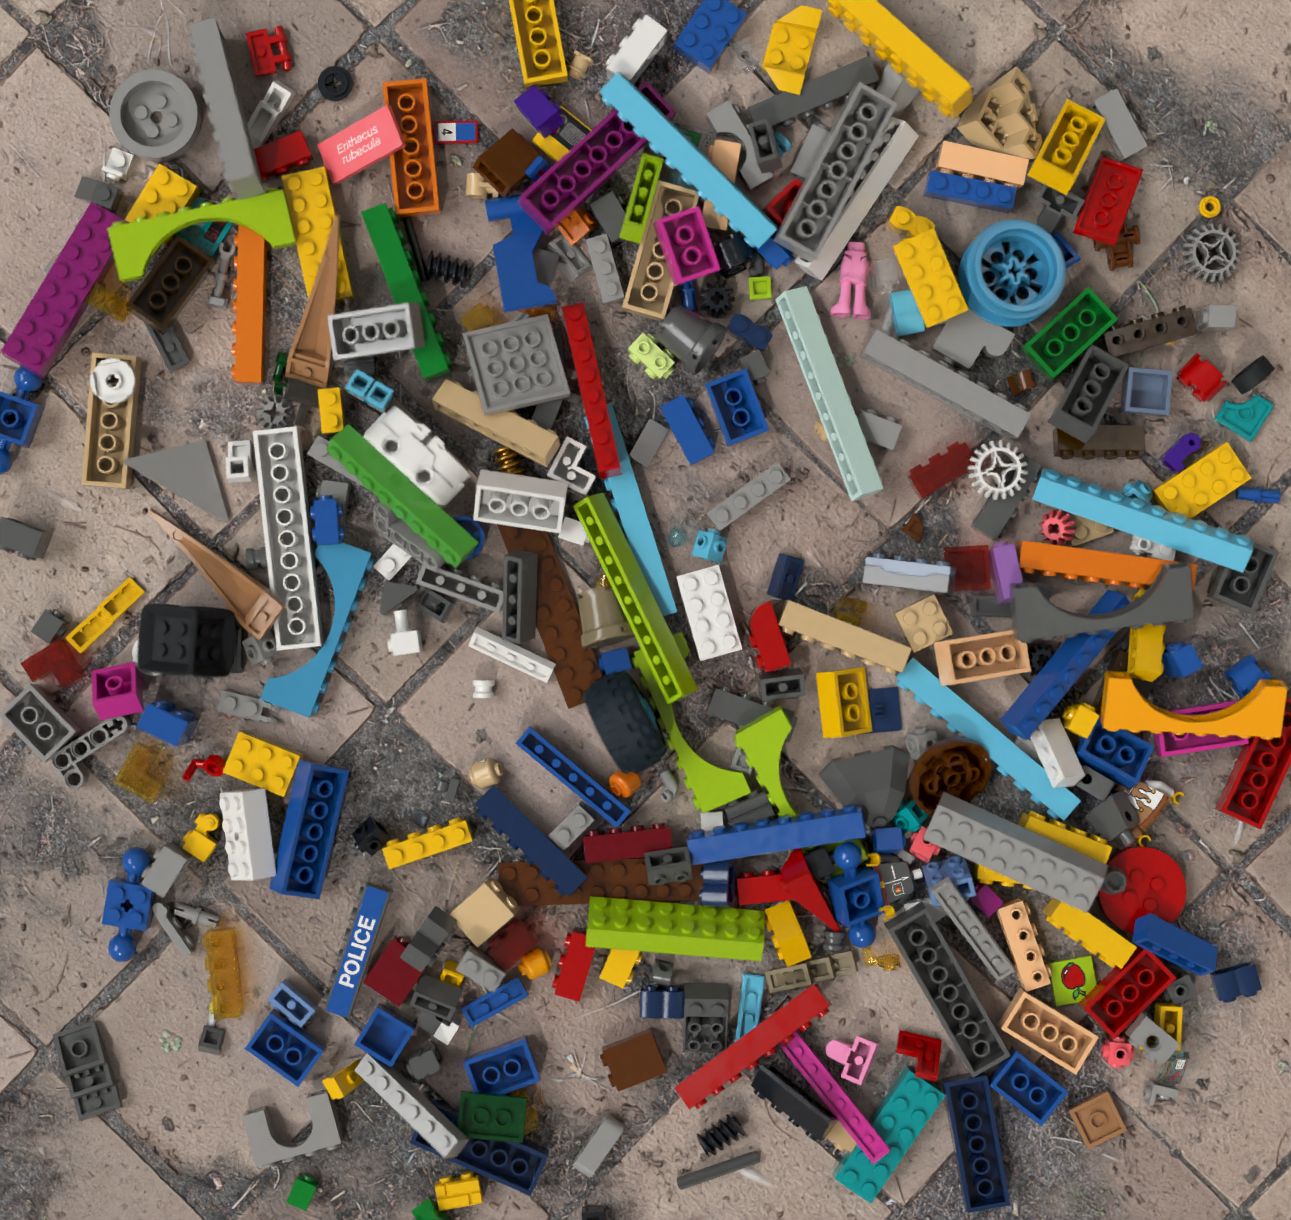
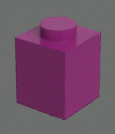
M976 883L974 885L976 896L969 898L988 918L1004 903L984 883Z

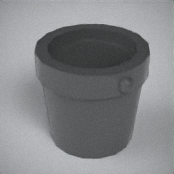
M1108 866L1100 889L1107 894L1115 895L1125 890L1126 876L1121 869L1115 866Z

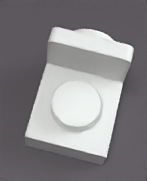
M112 148L106 167H102V171L107 174L106 178L119 182V179L126 181L135 156Z

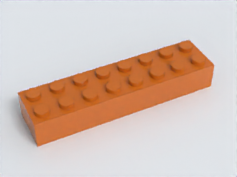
M1030 541L1015 542L1021 573L1034 574L1035 571H1039L1040 576L1056 577V574H1061V579L1078 580V577H1083V582L1100 583V580H1104L1105 585L1121 586L1122 583H1126V588L1143 589V586H1147L1148 589L1156 579L1163 564L1178 563L1175 561ZM1187 563L1191 568L1192 591H1194L1197 564Z

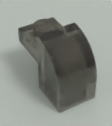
M289 377L283 399L300 404L295 425L306 428L307 424L312 422L314 412L311 411V408L319 409L318 392L308 383Z

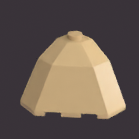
M1018 67L1013 68L975 99L964 112L957 129L970 143L984 150L1027 159L1036 158L1042 145L1041 134H1038L1036 131L1035 121H1038L1035 104H1031L1029 92L1032 91L1030 81Z

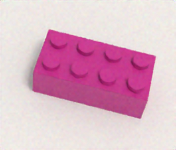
M1234 699L1188 706L1167 711L1184 715L1209 714L1225 709L1239 700ZM1165 731L1161 734L1153 733L1156 755L1160 757L1249 744L1248 738H1241L1238 735L1219 737L1216 734L1198 736L1194 733L1176 735Z

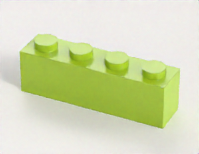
M642 153L619 238L638 244L641 243L664 159Z

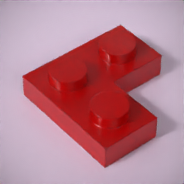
M899 1030L895 1053L916 1058L915 1077L932 1081L937 1080L942 1040Z

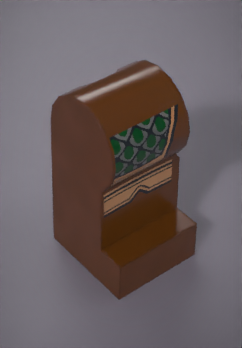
M1032 368L1006 377L1012 396L1037 387Z

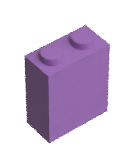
M1007 541L994 544L995 546L991 547V550L986 554L998 605L1011 602L1009 584L1023 583L1014 543L1008 545Z

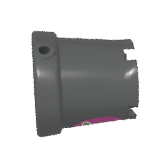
M678 304V308L675 306L662 322L661 326L664 331L662 334L657 331L655 340L682 361L685 368L692 375H696L716 353L727 330L725 326L717 322L711 323Z

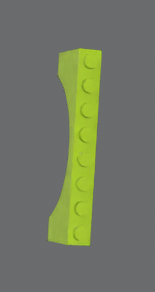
M271 188L265 190V194L241 200H235V197L223 199L222 203L213 205V202L200 204V208L196 209L184 207L178 209V213L161 212L151 219H148L147 216L134 219L135 222L128 224L125 221L115 222L112 224L113 227L108 228L119 278L122 283L144 279L150 260L158 248L173 234L198 223L221 221L244 226L262 236L275 250L296 245L284 191L278 190V188Z
M679 632L672 636L683 659H685L690 650L682 632ZM642 649L633 652L635 657L631 659L635 669H641L643 677L640 678L645 690L649 689L652 697L648 698L653 710L658 709L661 715L657 720L661 729H667L670 736L666 738L670 750L675 749L678 757L674 758L679 770L684 769L687 777L683 778L688 790L693 789L696 796L692 798L696 810L701 809L702 813H706L751 793L743 772L715 766L701 758L689 747L678 730L672 703H667Z
M781 705L735 730L736 738H734V742L739 750L743 749L747 755L745 760L751 769L754 767L757 771V781L761 787L765 786L769 792L767 797L773 806L776 804L780 810L778 816L790 815L795 817L799 816L800 813L793 807L785 794L779 775L781 750L787 735L792 729V723ZM860 838L825 844L828 852L833 851L834 853L839 844L853 842L861 849L862 860L860 863L869 859V856H865L868 852ZM814 846L802 847V850L804 852ZM834 864L836 872H833V875L829 878L844 873V869ZM827 879L821 880L823 884L827 882Z

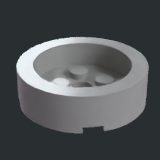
M145 70L131 75L119 85L110 103V124L116 138L129 152L140 159L155 163L172 161L188 152L197 141L202 124V112L199 102L191 89L180 78L169 72ZM155 112L163 114V120L159 124L152 122V116Z

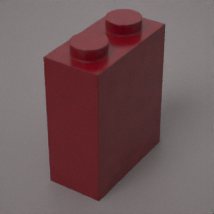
M394 936L363 983L400 1007L423 971H418L400 958L410 942L402 936L398 938Z

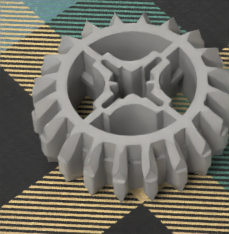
M1210 223L1208 228L1205 225H1201L1200 231L1194 229L1192 231L1193 236L1188 235L1186 237L1189 243L1183 244V248L1188 250L1182 252L1183 257H1188L1187 260L1183 261V264H1190L1191 267L1187 269V272L1194 270V278L1202 275V282H1205L1208 278L1210 283H1214L1216 278L1219 282L1223 281L1224 276L1228 278L1231 276V271L1237 270V266L1234 263L1241 262V259L1236 257V255L1242 253V250H1236V247L1241 242L1237 241L1234 243L1233 239L1236 238V234L1229 236L1230 228L1222 231L1223 227L1221 224L1217 225L1216 229L1213 223ZM1207 236L1218 238L1213 244L1200 241L1201 238ZM1223 244L1227 249V256L1222 252ZM1196 247L1198 248L1197 251L1201 253V262L1197 259ZM1215 247V256L1208 259L1210 257V252L1208 251ZM1211 262L1223 265L1219 270L1206 268Z

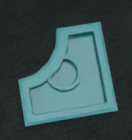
M1254 394L1249 401L1242 404L1224 401L1213 420L1251 443L1275 405L1257 394Z

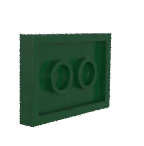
M461 1091L457 1128L467 1138L523 1143L527 1097Z

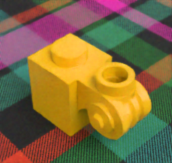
M201 812L194 822L197 824L193 832L189 830L182 841L185 844L182 848L202 862H205L219 844V841L209 835V831H213L220 826V818L214 813L205 814Z

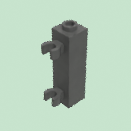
M570 392V397L539 403L532 420L539 427L545 430H552L563 401L565 400L578 406L581 396ZM560 445V447H559V449L557 450L556 454L559 453V451H560L562 445Z

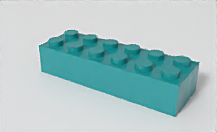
M908 1066L904 1068L869 1119L870 1124L891 1150L873 1164L857 1144L852 1153L846 1152L833 1171L835 1180L870 1204L946 1096L940 1088L927 1079L915 1077V1071Z

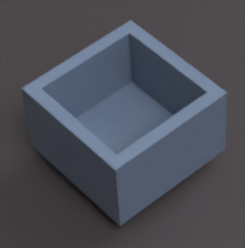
M1129 367L1123 377L1120 413L1157 417L1168 416L1173 371Z

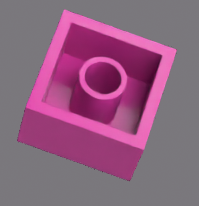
M135 662L92 671V704L100 720L144 711L142 677Z

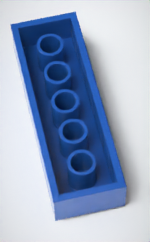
M299 760L275 860L276 876L271 878L269 889L283 895L320 899L349 770L334 765Z

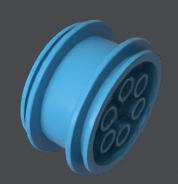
M1018 219L1003 220L983 230L965 250L958 269L959 288L969 308L986 322L1002 327L1021 326L1037 319L1057 301L1066 280L1065 258L1057 241L1050 233L1037 224ZM1002 243H1008L1007 254L1004 253ZM1012 254H1016L1017 256H1019L1020 262H1018V259ZM1032 255L1036 262L1028 265L1029 262L1026 260ZM991 256H996L999 263H993ZM981 261L984 262L986 267L981 266ZM1025 272L1031 273L1033 276V280H1030L1029 276L1025 274ZM982 275H987L990 278V283H986ZM1028 286L1039 287L1041 291L1038 294ZM1021 291L1024 294V299L1018 298L1016 292ZM995 293H1000L1003 296V300L996 297Z

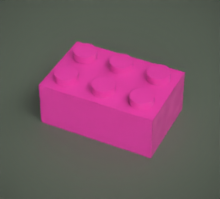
M699 206L667 216L653 223L674 286L721 270Z

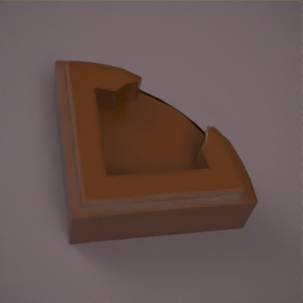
M913 513L901 531L917 543H920L923 537V525L917 514Z

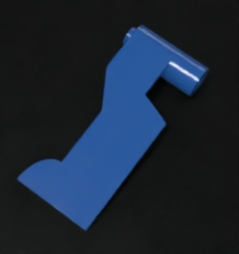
M523 193L506 196L505 198L499 197L485 200L489 222L510 218L513 235L493 244L504 313L557 303L552 289L545 284H538L533 252L544 231L518 205L519 197Z

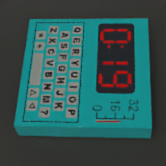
M197 197L191 209L200 208V204L207 202ZM221 221L198 223L178 231L175 235H180L195 247L214 258L219 250V245L224 242L234 223Z

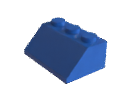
M746 368L704 385L727 447L769 431Z

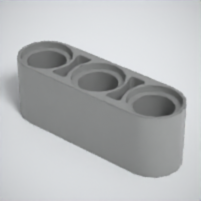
M607 1113L575 1157L572 1166L590 1178L626 1126Z

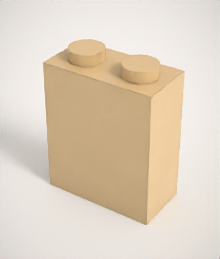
M489 877L456 906L449 915L457 920L455 924L478 948L508 922L520 908L517 906L515 899L503 891L501 884Z

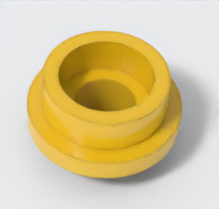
M1206 196L1199 203V212L1206 218L1217 216L1221 210L1220 201L1214 196ZM1206 204L1212 205V211L1206 209Z

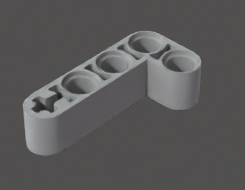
M380 501L374 506L373 523L380 535L431 570H437L446 562L439 552L431 548L419 534L414 533L410 526L403 519L398 518L394 511Z
M127 715L107 719L53 755L52 764L68 788H80L88 781V774L80 763L81 761L130 730L131 720ZM122 720V728H117L113 731L110 729L111 727L117 725L118 721ZM99 730L103 731L106 735L104 742H100L97 739V732ZM81 742L87 746L85 754L80 753L78 750V745ZM62 754L66 755L69 759L66 766L60 763V756ZM73 773L80 775L81 781L79 784H75L72 781Z

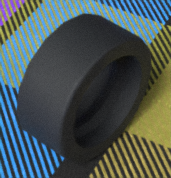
M1262 355L1241 370L1231 382L1243 395L1261 383L1275 368Z

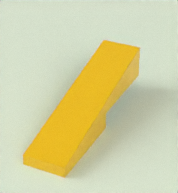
M131 577L127 578L97 606L95 611L68 634L65 640L82 656L145 592Z

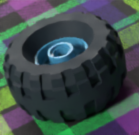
M614 671L590 684V688L584 692V702L603 744L620 771L625 774L631 772L639 773L660 762L661 757L667 754L668 747L650 705L631 674L626 671L619 673Z

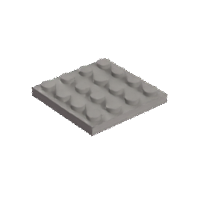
M548 314L462 333L484 416L570 397L569 387Z

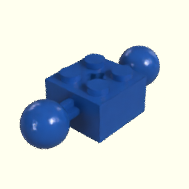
M21 366L14 374V383L17 386L15 396L0 391V475L7 473L12 467L13 459L9 452L12 443L29 449L44 407L27 401L30 392L40 388L43 378ZM10 417H15L16 421L12 423L9 419Z
M843 842L836 847L834 859L835 863L844 869V873L827 879L834 918L844 926H850L848 936L853 945L859 948H866L872 945L876 939L874 925L866 920L885 913L878 910L884 907L879 876L876 871L866 865L857 868L862 860L861 849L853 842Z
M140 847L128 849L122 857V866L128 872L127 880L113 878L108 882L102 924L119 927L118 935H115L108 944L109 955L118 962L128 961L136 953V942L131 937L132 929L146 931L151 927L152 907L155 902L156 893L140 882L141 874H143L148 865L150 866L148 852ZM130 900V904H133L134 907L128 908L126 902Z

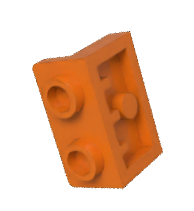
M580 205L557 228L569 244L573 246L590 231L595 230L597 226L594 223L595 219Z

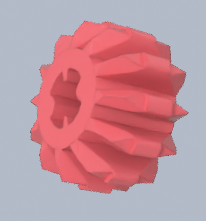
M1053 509L1050 510L1049 514H1044L1042 516L1044 521L1039 522V525L1043 527L1039 534L1046 535L1043 541L1047 542L1050 540L1052 545L1059 544L1060 546L1065 545L1066 541H1071L1073 539L1071 534L1076 533V530L1072 528L1076 521H1070L1072 514L1068 513L1065 515V511L1061 509L1058 512ZM1056 524L1059 525L1060 528H1057V529H1059L1060 531H1057V530H1056V527H1058V526H1056Z

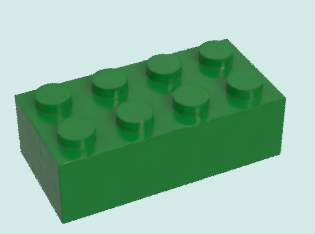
M1087 287L1026 342L1020 350L1050 381L1116 322L1118 318L1090 287Z

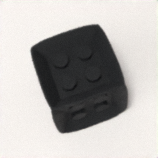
M158 603L146 604L143 607L139 625L137 650L139 669L150 673L178 676L193 675L214 678L228 676L234 656L236 630L234 612L211 607H185Z

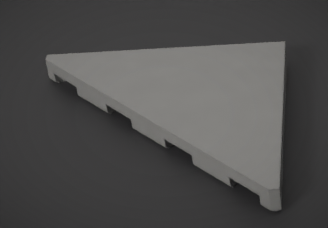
M205 440L123 460V464L126 466H130L143 476L166 487L167 490L219 518L222 522L229 521Z

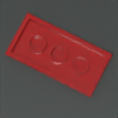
M1102 156L1073 233L1115 247L1144 169Z

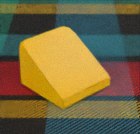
M447 960L440 980L460 988L464 974L456 970L459 963Z

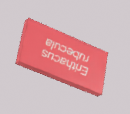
M386 105L319 143L317 146L332 184L337 185L405 147L406 143L392 107Z

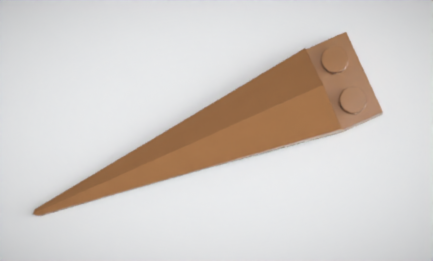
M340 213L335 215L304 314L288 355L285 377L325 389L329 386L331 369L334 364L327 316L336 315Z
M153 509L148 510V513L183 550L229 609L234 612L242 627L259 641L262 640L286 605L274 596L270 589Z

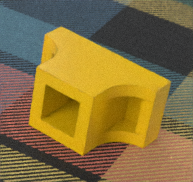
M358 1059L334 1071L322 1080L332 1100L346 1096L365 1081L355 1071L360 1063Z

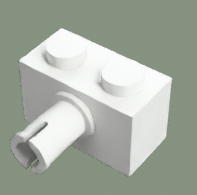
M407 609L393 611L396 631H394V634H390V639H387L389 652H393L394 656L423 652L421 631L409 629Z

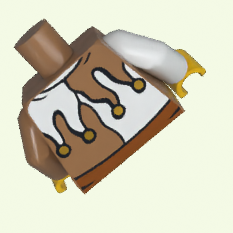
M1155 780L1139 781L1137 785L1130 789L1119 784L1115 790L1117 793L1125 791L1139 819V824L1132 828L1131 832L1141 847H1144L1141 843L1142 838L1146 837L1151 841L1146 832L1169 803L1180 805L1175 798L1177 795L1184 797L1182 792L1174 791L1173 788L1164 782Z

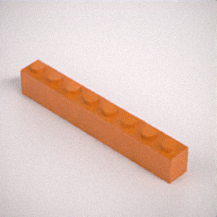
M238 225V234L234 236L235 247H238V256H234V268L237 269V277H234L233 288L234 291H237V299L233 300V312L236 313V321H233L232 332L236 334V343H232V356H235V365H232L231 376L235 378V382L238 384H264L268 242L256 232Z

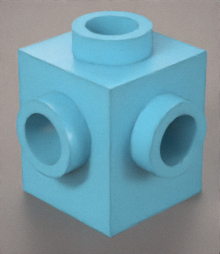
M1139 479L1133 484L1131 482L1127 483L1121 489L1123 496L1131 499L1138 498L1146 504H1152L1150 500L1154 494L1150 486L1145 482L1142 483Z
M708 528L707 532L698 530L691 555L721 564L728 538L720 536L721 532Z

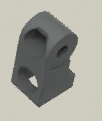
M655 958L650 981L669 986L674 963Z

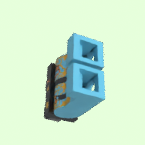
M356 369L345 387L350 399L379 416L386 412L393 401L394 391L378 381L374 383L373 378Z

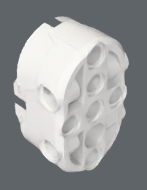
M393 405L387 412L381 414L365 431L362 437L443 509L465 486L464 483L469 479L470 475L445 450L444 443L437 436L432 438L429 435L431 431L424 424L415 423L403 411Z

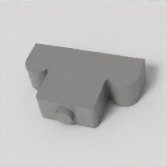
M968 308V311L934 325H942V329L932 344L931 351L943 357L942 361L953 367L955 364L964 370H968L972 367L981 349L989 358H997L1004 354L1015 334L1001 326L986 322Z

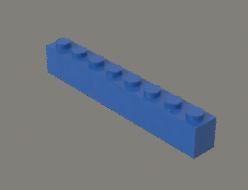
M1107 590L1088 614L1111 612L1131 602L1125 595ZM1106 629L1100 630L1098 634H1086V632L1078 633V636L1068 637L1000 719L1007 730L1013 735L1028 740L1117 631H1108Z
M849 804L844 806L843 809L838 810L825 808L819 813L807 811L800 813L799 816L783 815L778 817L777 820L771 821L764 818L752 824L740 822L735 824L734 827L717 826L710 831L697 829L688 834L687 845L691 864L698 865L866 837V827L862 806Z

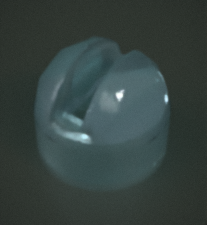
M675 528L668 535V542L673 547H680L687 540L686 536Z

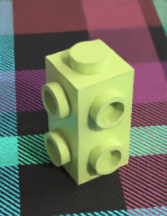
M642 333L628 348V352H630L628 357L637 365L639 363L646 367L645 373L653 380L655 378L661 380L662 377L667 379L675 370L673 368L675 362L672 360L674 356L667 349L662 351L656 345L658 342L651 334L646 336Z

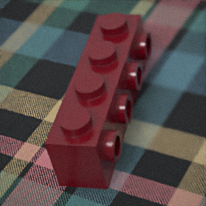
M665 822L652 824V828H644V825L630 826L631 830L622 831V827L610 828L607 833H600V830L587 831V835H583L586 863L639 858L645 857L644 853L672 849L670 826H666Z

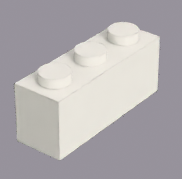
M1060 718L1044 720L1030 738L1047 773V777L1053 788L1074 786L1085 776L1081 764Z

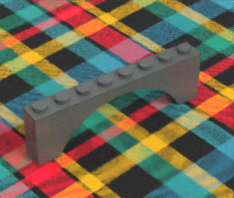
M1185 562L1163 564L1154 582L1140 597L1120 609L1102 614H1079L1059 608L1044 598L1032 582L1009 584L1014 637L1022 643L1033 642L1036 638L1053 640L1059 635L1075 637L1078 636V633L1086 632V634H1098L1100 630L1106 629L1108 631L1122 630L1121 627L1129 626L1132 629L1142 628L1144 624L1161 626L1167 621L1184 623L1187 622V619L1194 618L1191 568Z

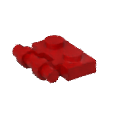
M282 26L274 27L275 35L270 37L267 28L245 33L256 78L278 73L276 64L282 63L284 71L292 70L291 53H288L286 44L288 39L287 35L284 34ZM278 44L280 55H273L271 45Z

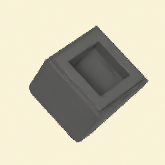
M204 1025L198 1050L220 1055L226 1030Z

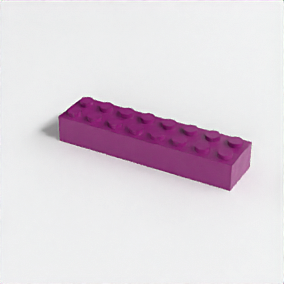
M647 81L642 83L638 89L672 121L676 111ZM616 108L519 197L518 205L547 235L555 230L650 142L645 137L643 139L640 138L633 131L635 127L629 121L625 123L617 115L619 111Z
M93 202L90 203L0 352L5 358L37 376L45 378L115 262L108 228L113 227L112 224L115 222L125 221L124 219Z

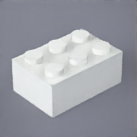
M645 15L643 19L639 18L632 27L634 31L631 36L628 37L626 35L619 45L620 50L617 55L613 53L606 62V65H608L606 67L607 78L611 79L617 72H622L635 84L667 41L668 30L648 15Z

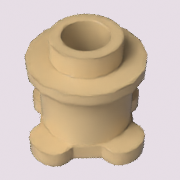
M574 51V58L570 65L566 66V69L571 77L579 80L580 77H586L585 73L589 66L592 67L593 60L578 51Z

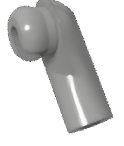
M667 769L660 773L661 778L665 782L661 799L664 802H671L676 797L679 785L670 770Z

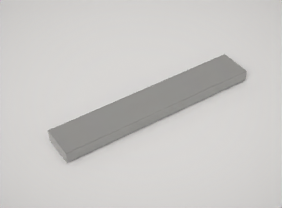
M949 876L930 887L932 894L997 981L1016 971L1013 963Z

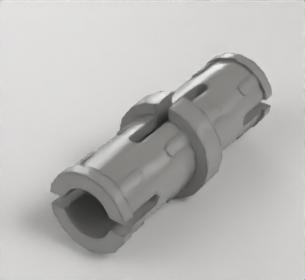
M178 902L176 907L183 909L184 912L175 909V916L192 920L193 924L200 923L213 929L217 928L218 924L211 922L210 919L219 922V915L202 911L200 907L196 909Z

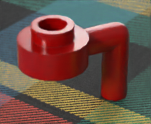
M209 755L206 760L193 759L184 772L182 779L190 781L197 768H202L208 774L219 777L223 774L226 762L219 755Z

